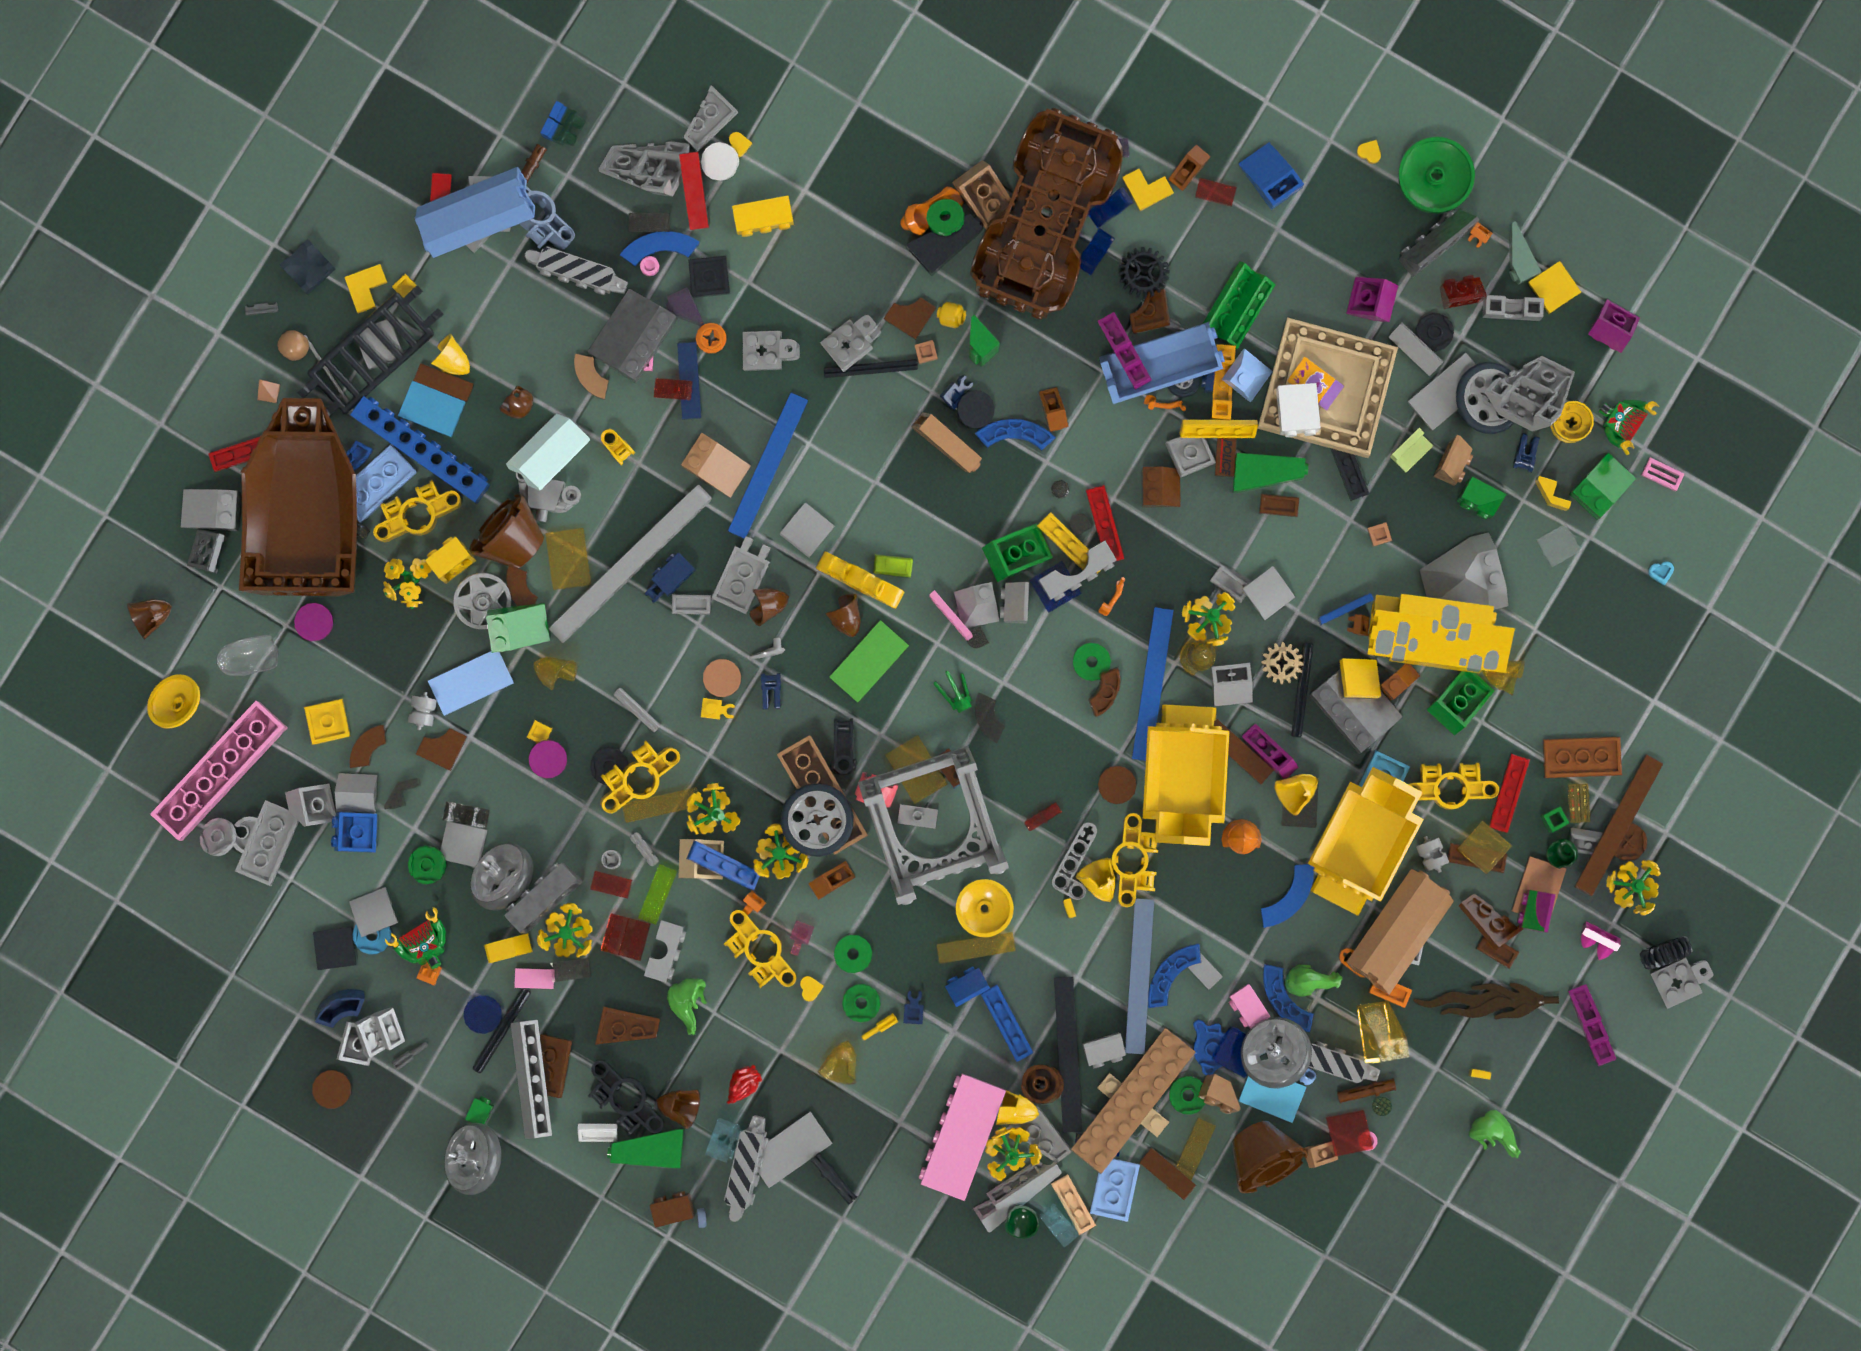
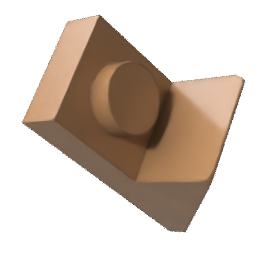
M1334 1141L1305 1148L1308 1153L1306 1160L1309 1168H1315L1338 1160Z

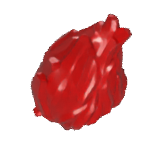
M755 1065L750 1067L744 1066L735 1070L732 1074L727 1104L735 1103L756 1092L762 1077L756 1070Z

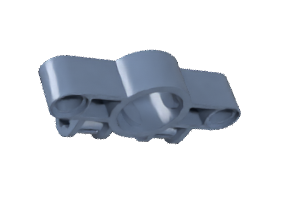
M526 186V193L533 203L538 204L544 210L546 217L543 221L532 218L520 223L524 229L529 231L525 236L527 238L530 237L538 245L539 249L547 241L551 242L558 249L567 248L575 238L574 231L556 214L555 204L547 194L540 191H531Z

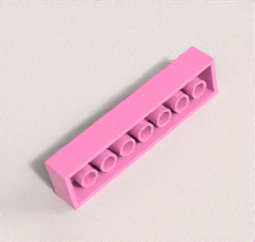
M255 701L150 815L177 840L183 841L288 727L261 702Z

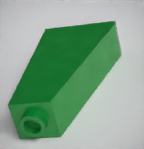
M1236 453L1233 493L1302 480L1304 475H1308L1309 465L1305 463L1306 458Z
M679 1128L613 1142L612 1147H608L607 1158H611L610 1163L681 1168L684 1129Z

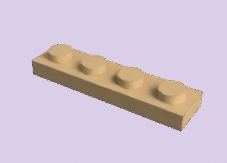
M1109 1073L1097 1088L1111 1098L1122 1083ZM1152 1108L1141 1124L1158 1137L1169 1124V1121Z

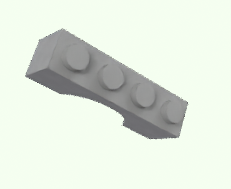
M1106 541L1087 551V565L1080 574L1066 576L1055 570L1038 580L1049 600L1053 598L1055 601L1065 596L1064 592L1071 589V591H1074L1082 586L1081 581L1087 578L1089 582L1098 576L1096 572L1101 569L1107 571L1114 567L1113 562L1116 561V558Z

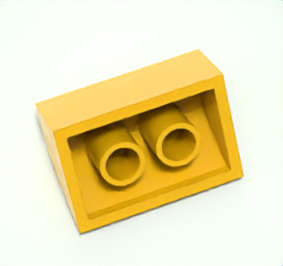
M789 196L732 206L737 234L742 235V237L752 236L753 232L758 231L762 234L769 233L775 228L786 230L791 228V225H794Z

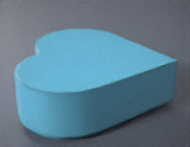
M1670 562L1653 564L1649 567L1648 574L1664 586L1673 574L1674 566Z

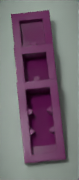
M1113 312L1098 320L1102 331L1134 389L1136 390L1152 381L1116 314Z
M1585 984L1568 991L1597 1066L1616 1060L1609 1037L1601 1022L1602 1018L1587 985Z

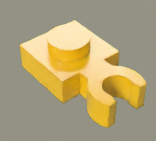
M703 698L701 718L720 720L722 714L726 718L732 719L734 715L727 714V709L735 708V705L727 704L722 706V700Z

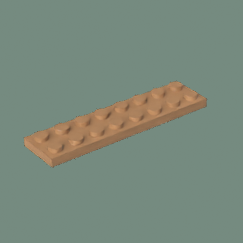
M1164 1028L1070 1150L1102 1174L1192 1058L1195 1051L1168 1029Z

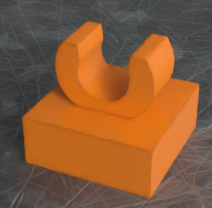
M1477 222L1470 232L1471 235L1468 241L1476 237L1479 239L1476 247H1480L1482 243L1488 241L1493 233Z
M751 891L743 899L747 905L742 911L747 915L753 910L758 913L766 902Z
M426 963L421 966L416 978L435 986L442 967L439 966L436 969H431L429 964Z

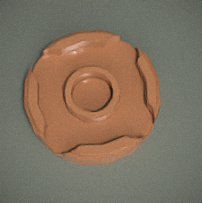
M718 659L712 661L706 667L703 673V682L705 688L712 695L728 697L738 690L741 684V673L733 662L727 659Z

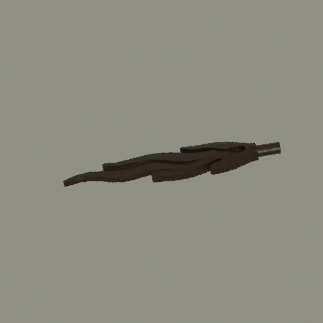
M1489 983L1471 987L1472 990H1489V992L1470 995L1461 992H1449L1431 1001L1418 999L1413 1001L1418 1005L1429 1008L1448 1003L1466 1004L1470 1006L1467 1009L1447 1008L1441 1011L1440 1014L1452 1013L1469 1018L1483 1017L1506 1007L1514 1008L1510 1012L1495 1015L1494 1019L1497 1020L1501 1018H1520L1531 1013L1536 1008L1544 1006V1004H1559V996L1540 995L1524 985L1510 983L1509 986L1519 992L1514 993L1501 985Z

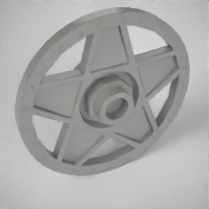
M475 573L463 579L457 586L453 597V606L458 618L467 626L475 629H488L487 624L481 625L486 617L487 610L503 608L497 600L504 591L507 598L505 608L511 607V595L507 585L499 577L490 573ZM479 577L490 578L497 581V583L486 587ZM469 582L470 593L458 597L462 587ZM458 608L471 610L470 622L462 616Z

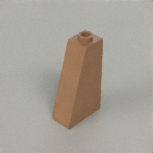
M922 412L911 426V428L965 472H974L980 466L982 458L932 414Z

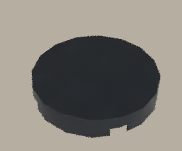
M1437 313L1426 315L1419 321L1416 327V336L1435 352L1445 349L1453 339L1454 328L1452 322L1444 315Z
M973 390L966 392L957 403L958 419L969 428L984 427L991 422L994 416L995 407L993 400L982 391Z
M607 747L600 749L591 760L590 769L592 776L601 784L607 785L601 778V775L607 774L613 769L615 764L623 772L624 768L629 764L627 757L616 748Z

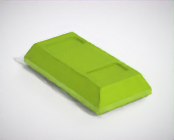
M875 554L873 574L911 578L913 559Z

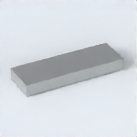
M1403 323L1389 336L1429 376L1444 362Z

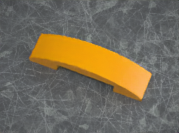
M1217 344V350H1222L1225 362H1222L1223 369L1215 371L1212 392V419L1231 420L1232 387L1225 383L1222 378L1235 361L1236 346Z

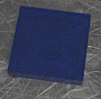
M1063 561L1029 580L1048 613L1081 595L1079 588L1074 591L1068 589L1064 592L1065 596L1055 601L1054 598L1049 600L1038 580L1055 570L1063 575L1071 576Z
M1230 1026L1214 1053L1212 1060L1239 1076L1246 1078L1247 1073L1241 1061V1046L1246 1034Z

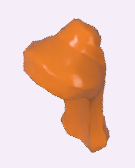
M945 187L939 194L926 202L908 206L905 215L901 219V227L917 235H923L929 228L926 216L932 204L939 200L952 199L962 207L964 201L956 189Z

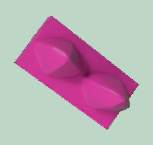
M1587 921L1582 927L1581 944L1583 948H1588L1599 942L1597 948L1599 960L1608 957L1614 950L1618 951L1621 945V938Z

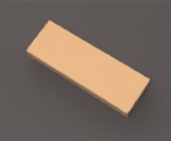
M1068 1174L1051 1183L1079 1235L1096 1226Z

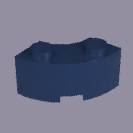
M347 989L328 996L318 1006L314 1014L315 1023L334 1028L335 1024L343 1017L359 1016L365 1000L364 991Z

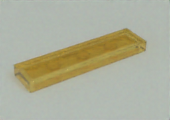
M695 787L626 803L622 806L625 821L629 823L688 809V798L693 793H697L698 789Z
M1013 932L997 934L991 937H979L937 944L940 964L1016 951Z
M1200 1118L1197 1119L1176 1165V1168L1191 1181L1216 1127Z

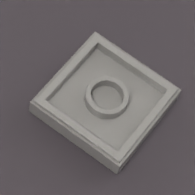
M1179 436L1165 443L1180 478L1216 463L1205 438H1180Z

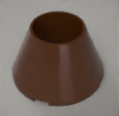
M520 493L515 494L516 498L513 500L509 498L505 500L487 518L478 530L481 532L478 539L474 538L471 542L470 553L516 569L525 565L535 555L543 543L544 536L524 496Z
M1269 1121L1258 1122L1247 1127L1236 1135L1232 1141L1237 1188L1241 1193H1253L1258 1191L1257 1187L1265 1185L1267 1188L1278 1183L1303 1164L1302 1159L1303 1157L1307 1158V1151Z

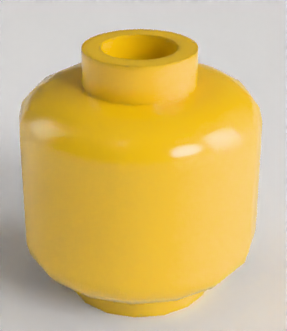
M945 302L942 307L938 308L937 318H939L942 326L958 328L965 322L966 310H964L961 304Z

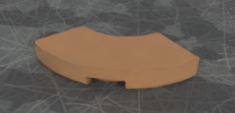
M575 354V371L580 383L589 393L605 400L609 381L602 378L596 372L593 357Z

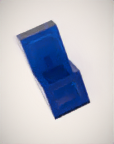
M1124 187L1112 194L1106 203L1093 207L1088 215L1096 227L1100 228L1121 214L1134 202Z
M1099 228L1090 244L1080 256V269L1092 275L1115 238Z

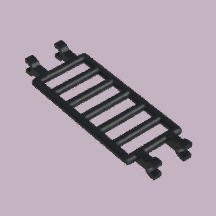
M418 285L404 298L399 293H394L308 370V376L312 380L297 393L302 398H305L318 386L333 402L326 408L329 417L337 409L343 414H347L360 402L363 396L366 397L434 336L430 326L444 314L437 308L426 320H423L409 304L423 292ZM396 302L425 333L417 341L388 310ZM381 315L388 320L410 345L404 353H401L374 323ZM367 328L374 333L396 358L389 366L382 361L360 336ZM353 340L382 371L375 379L368 374L346 349ZM339 353L368 384L360 392L331 361ZM324 366L331 371L353 396L346 405L317 374Z

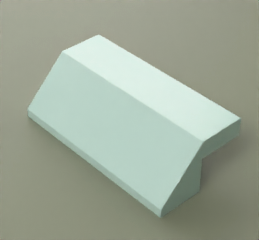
M556 414L506 465L508 469L521 474L528 486L540 491L590 441V438L569 418Z

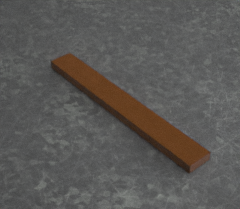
M1647 754L1644 756L1574 886L1575 888L1589 896L1594 894L1663 763Z

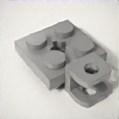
M865 315L854 324L849 319L820 343L844 372L873 349L870 343L881 334V330L869 315ZM845 342H851L849 344L850 348L842 349Z
M781 331L743 332L744 371L782 370V361H795L800 358V345L795 340L782 339ZM760 346L767 349L763 356H760V353L757 352Z
M1686 957L1650 973L1667 1009L1703 993L1699 984L1713 977V972L1707 961L1702 960L1689 965ZM1706 968V973L1700 974V969ZM1674 978L1682 980L1680 988L1671 986Z

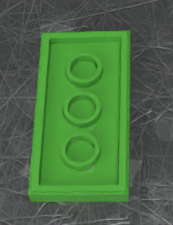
M880 620L829 678L858 703L909 645Z

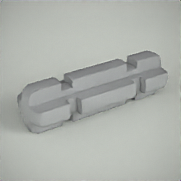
M635 832L630 836V840L633 844H636V848L647 859L650 866L656 865L659 859L656 855L652 854L653 851L642 840L641 835Z

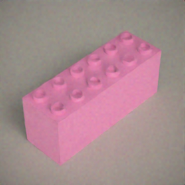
M962 1073L961 1076H956L953 1087L956 1088L954 1095L950 1094L946 1103V1106H949L947 1113H942L939 1121L942 1127L940 1131L936 1130L932 1140L935 1143L934 1148H929L926 1156L928 1164L926 1168L922 1167L919 1179H921V1185L965 1201L1006 1090Z

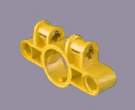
M430 480V483L420 488L418 486L415 487L419 497L408 499L402 504L399 497L396 496L394 500L386 504L381 503V508L387 520L375 526L374 536L381 542H389L408 532L417 536L426 535L434 529L438 518L461 507L462 497L455 491H448L440 495L434 481ZM457 496V503L449 505V497ZM417 503L427 505L426 509L431 515L429 524L427 526L423 525L420 527V530L410 529L407 526L409 522L405 519V513L408 508L417 506ZM382 528H387V536L380 538L379 531Z
M824 551L816 566L817 570L894 609L897 608L905 593L900 588Z
M644 741V745L631 752L637 761L628 764L623 772L615 764L613 769L607 774L601 775V778L611 789L601 798L600 805L602 809L607 813H614L633 798L645 799L652 796L658 789L659 777L679 762V752L673 747H666L657 754L649 743ZM669 751L675 753V758L672 761L666 760V754ZM640 766L649 768L647 771L651 776L653 775L654 780L652 786L646 788L644 793H634L631 786L627 784L629 772L630 774L633 773L636 767ZM608 799H613L615 802L614 806L610 809L606 808L605 802Z
M1479 762L1473 765L1459 763V774L1454 772L1442 774L1440 763L1430 766L1421 764V783L1408 784L1422 792L1418 801L1434 800L1438 806L1449 810L1463 806L1469 799H1491L1499 793L1497 783L1481 781ZM1445 777H1447V780H1454L1456 778L1463 785L1461 790L1463 798L1457 804L1456 802H1448L1446 804L1438 796L1440 795L1438 785ZM1487 785H1491L1494 789L1491 796L1485 793Z
M1130 813L1124 818L1122 844L1114 849L1111 856L1112 868L1119 875L1117 899L1122 907H1130L1135 903L1136 890L1155 891L1154 876L1157 872L1145 870L1148 866L1147 852L1158 853L1157 843L1155 842L1156 833L1141 832L1142 820L1136 813ZM1129 817L1137 818L1138 824L1136 827L1128 825L1127 820ZM1125 846H1127V849H1134L1136 847L1143 855L1140 864L1143 866L1135 874L1126 871L1124 874L1116 865L1118 863L1117 853ZM1124 893H1128L1132 897V901L1129 904H1124L1121 900Z
M742 910L733 911L730 915V922L738 932L729 938L724 945L728 946L734 953L735 959L745 952L748 960L756 965L748 975L753 976L758 982L759 988H762L774 977L785 987L794 985L797 976L781 956L782 945L778 936L768 930H759ZM737 913H741L744 916V921L741 924H736L733 920L734 915ZM759 934L770 935L774 944L777 943L778 950L776 956L772 955L767 963L757 962L754 954L749 952L751 940L755 941ZM789 972L793 975V981L790 984L783 981L784 973Z

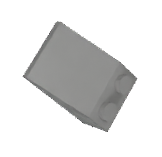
M184 489L181 528L239 531L241 493L233 490Z

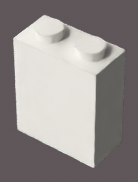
M1316 383L1278 386L1276 396L1280 435H1285V437H1295L1301 433H1304L1305 436L1316 435V432L1320 430Z

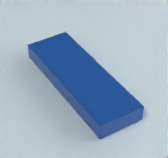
M1369 593L1319 617L1318 622L1321 626L1373 601L1374 598Z

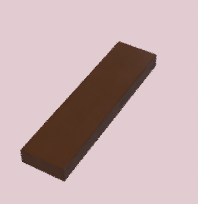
M1216 719L1214 726H1220L1223 731H1229L1228 756L1261 785L1274 770Z

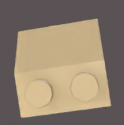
M680 839L679 878L723 879V876L686 858L693 841L704 844L724 854V841Z

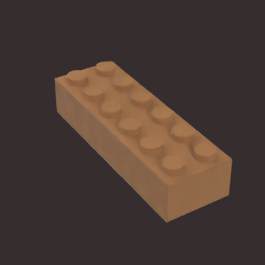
M810 735L777 754L796 789L814 783L826 784L836 788L844 795ZM812 796L805 799L806 806L814 807L816 799ZM833 800L825 801L824 808L828 811L833 810L835 802ZM853 809L854 823L851 835L847 842L838 851L834 852V855L868 836ZM814 815V820L817 825H820V821L828 816L818 817ZM839 818L831 820L832 828L838 829L841 827L842 821ZM822 833L826 841L828 842L829 835L827 833Z

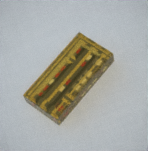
M1588 784L1568 785L1570 823L1590 822Z

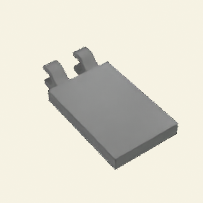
M745 537L741 548L734 547L711 598L744 614L748 613L755 597L753 589L759 588L770 562L765 559L771 547L763 544L758 556L749 553L748 550L753 543V539Z

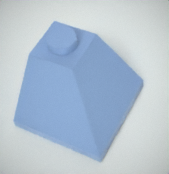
M1243 349L1222 380L1251 402L1271 375L1272 370L1246 349Z

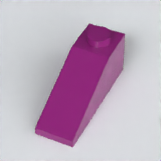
M1254 724L1241 736L1282 779H1287L1299 768L1294 759L1257 724Z

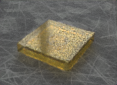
M1482 821L1457 850L1484 873L1488 874L1512 845Z

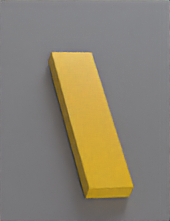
M1182 420L1179 434L1180 438H1255L1258 421Z
M1050 512L1037 527L1083 571L1087 565V551L1089 549Z

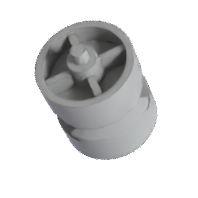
M423 692L421 697L412 696L411 707L414 708V711L410 712L408 723L416 724L418 726L417 730H421V727H424V725L433 726L434 718L430 712L436 708L437 700L430 699L427 696V692Z
M1427 836L1423 837L1425 841H1423V844L1416 846L1419 856L1424 858L1422 863L1426 872L1433 869L1437 870L1438 873L1442 872V866L1449 863L1446 853L1441 851L1443 845L1440 838L1431 840Z

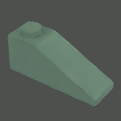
M1515 221L1509 226V268L1511 270L1509 274L1511 279L1519 285L1538 276L1541 270Z

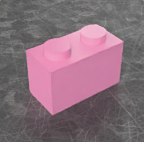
M1250 984L1245 985L1229 996L1231 1000L1228 1003L1234 1012L1238 1010L1241 1015L1239 1020L1245 1028L1248 1026L1251 1029L1258 1022L1271 1017Z

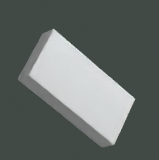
M578 1124V1139L580 1142H617V1124Z

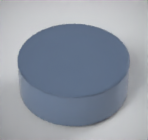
M704 1208L697 1209L698 1228L706 1227Z

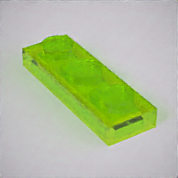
M659 864L639 914V919L657 925L678 871Z

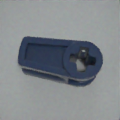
M1523 433L1513 461V468L1526 469L1527 472L1532 473L1540 437L1532 439L1529 454H1526L1525 448L1528 435Z
M761 673L763 710L769 709L770 689L774 691L773 703L775 709H781V673H776V675Z

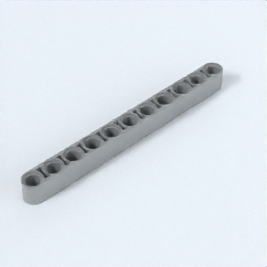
M697 485L578 599L549 630L561 643L569 639L712 500V497L700 485Z

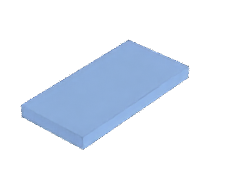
M392 444L356 475L357 521L360 524L381 506V503H385L417 473Z
M492 651L428 680L444 716L514 684L500 652L492 653Z

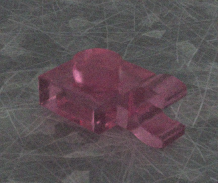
M796 920L790 939L795 941L791 950L792 955L798 956L802 944H809L814 930L813 926Z

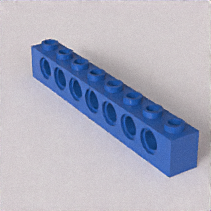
M364 396L350 414L353 418L474 503H479L490 487L485 476L480 473L475 475L471 472L472 467L465 462L461 465L455 461L457 459L455 455L449 451L445 454L440 450L442 446L433 440L431 443L425 440V434L417 429L415 432L409 428L410 424L402 418L400 421L393 417L395 413L388 408L383 410L378 407L379 402L372 397H369V399ZM375 411L379 412V418L372 421L370 415ZM388 423H395V428L393 431H386V425ZM409 433L411 436L410 440L406 443L402 442V435ZM420 444H425L426 451L421 454L417 453V447ZM436 455L442 457V461L439 464H433L432 462L433 457ZM451 466L457 467L455 475L448 474V469ZM466 477L473 478V483L470 486H464L463 484Z

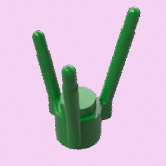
M949 671L945 672L957 696L953 698L955 702L937 682L933 683L949 702L952 709H957L958 713L972 706L970 703L972 699L969 695L963 673L960 674L965 696L964 694L960 695Z

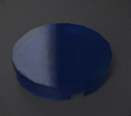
M480 995L472 998L467 1003L463 1017L470 1030L486 1034L494 1031L499 1026L502 1020V1009L496 999Z

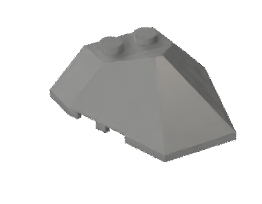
M666 142V145L654 146V143H648V146L636 147V144L612 146L600 165L599 172L653 194L673 197L682 181L679 154L689 153L690 144Z
M1541 356L1523 365L1522 369L1518 371L1513 370L1509 372L1508 376L1496 379L1485 390V394L1500 416L1530 431H1535L1551 426L1561 416L1575 372Z
M1489 532L1469 537L1419 570L1426 597L1494 606V610L1508 606L1507 587L1497 549Z

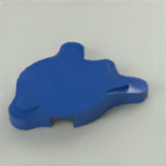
M1196 1020L1193 1023L1196 1031V1040L1193 1047L1195 1051L1194 1057L1200 1064L1203 1074L1211 1075L1229 1061L1232 1045L1240 1037L1241 1031L1238 1028H1232L1226 1033H1222L1219 1023L1207 1026L1202 1020Z

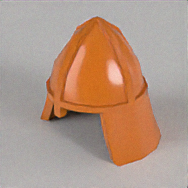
M1244 819L1234 820L1229 823L1222 834L1223 847H1231L1233 851L1239 854H1247L1255 848H1260L1262 841L1261 833L1257 826L1251 821Z

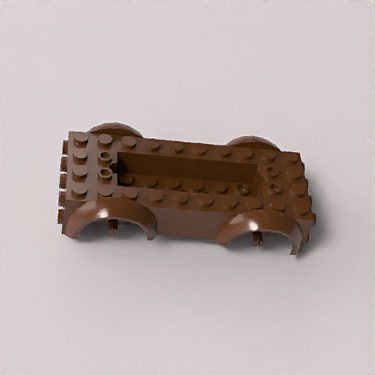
M1047 108L1046 111L1037 113L1026 128L1012 165V169L1019 177V180L1003 219L994 220L984 233L970 269V275L976 283V292H979V296L986 299L992 297L996 299L998 304L1003 306L1007 304L1012 305L1014 310L1021 313L1025 311L1030 312L1032 317L1042 320V318L1047 319L1049 313L1062 310L1068 303L1075 288L1081 265L1080 253L1075 246L1091 206L1106 203L1112 194L1123 160L1122 145L1114 131L1109 129L1101 130L1097 128L1096 124L1091 122L1083 123L1079 121L1080 118L1074 115L1065 116L1062 114V111L1056 108H1051V110ZM1051 190L1058 191L1059 199L1056 201L1050 200L1048 193ZM1044 208H1050L1052 215L1046 218L1042 216L1041 211ZM1041 225L1045 228L1043 236H1037L1034 233L1036 226Z

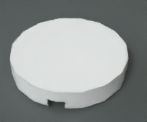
M718 142L711 144L705 149L702 154L701 165L708 177L723 181L734 176L739 166V158L733 147L726 143Z

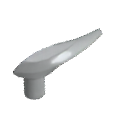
M781 638L773 639V648L750 656L749 659L782 654L785 649L781 647Z

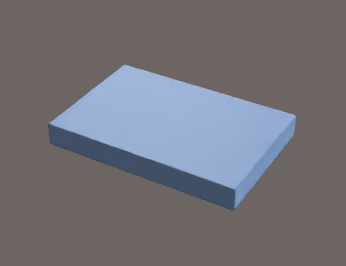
M1113 1159L1102 1174L1098 1172L1090 1214L1128 1222L1140 1164Z

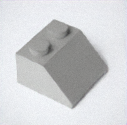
M1029 582L1005 583V588L1001 587V599H1004V607H1000V618H1004L1003 623H1027Z
M1119 1032L1082 1043L1088 1066H1093V1069L1104 1066L1105 1061L1111 1060L1112 1063L1123 1060L1122 1056H1126L1121 1033Z

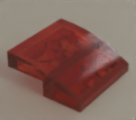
M611 913L601 951L641 961L651 924Z
M1364 1110L1326 1118L1335 1157L1373 1149Z

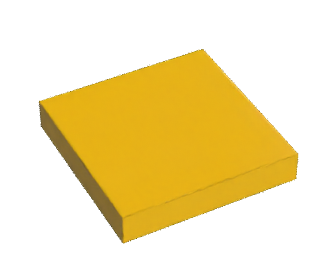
M1560 261L1528 282L1538 298H1544V308L1548 314L1581 293Z
M1344 658L1340 660L1344 697H1381L1377 660Z
M343 699L304 707L312 745L351 737Z

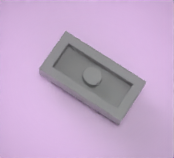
M900 804L897 824L935 829L938 810Z

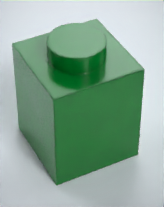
M1561 806L1540 816L1549 833L1569 824Z
M483 1096L480 1099L476 1097L465 1120L471 1123L486 1125L494 1105L490 1104L491 1100Z

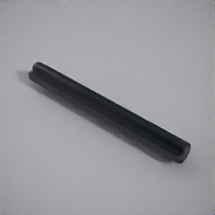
M911 359L856 364L844 372L839 366L825 367L824 377L833 378L917 370L918 361Z
M1304 643L1302 647L1303 658L1301 662L1304 663V666H1300L1302 673H1299L1291 732L1293 737L1298 738L1302 736L1313 653V644Z
M525 988L520 990L472 1068L477 1073L483 1072L511 1027V1023L514 1022L531 995L530 991Z

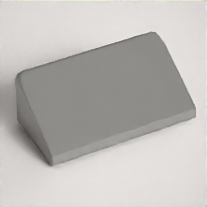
M1571 828L1569 840L1575 844L1578 853L1591 855L1603 833Z

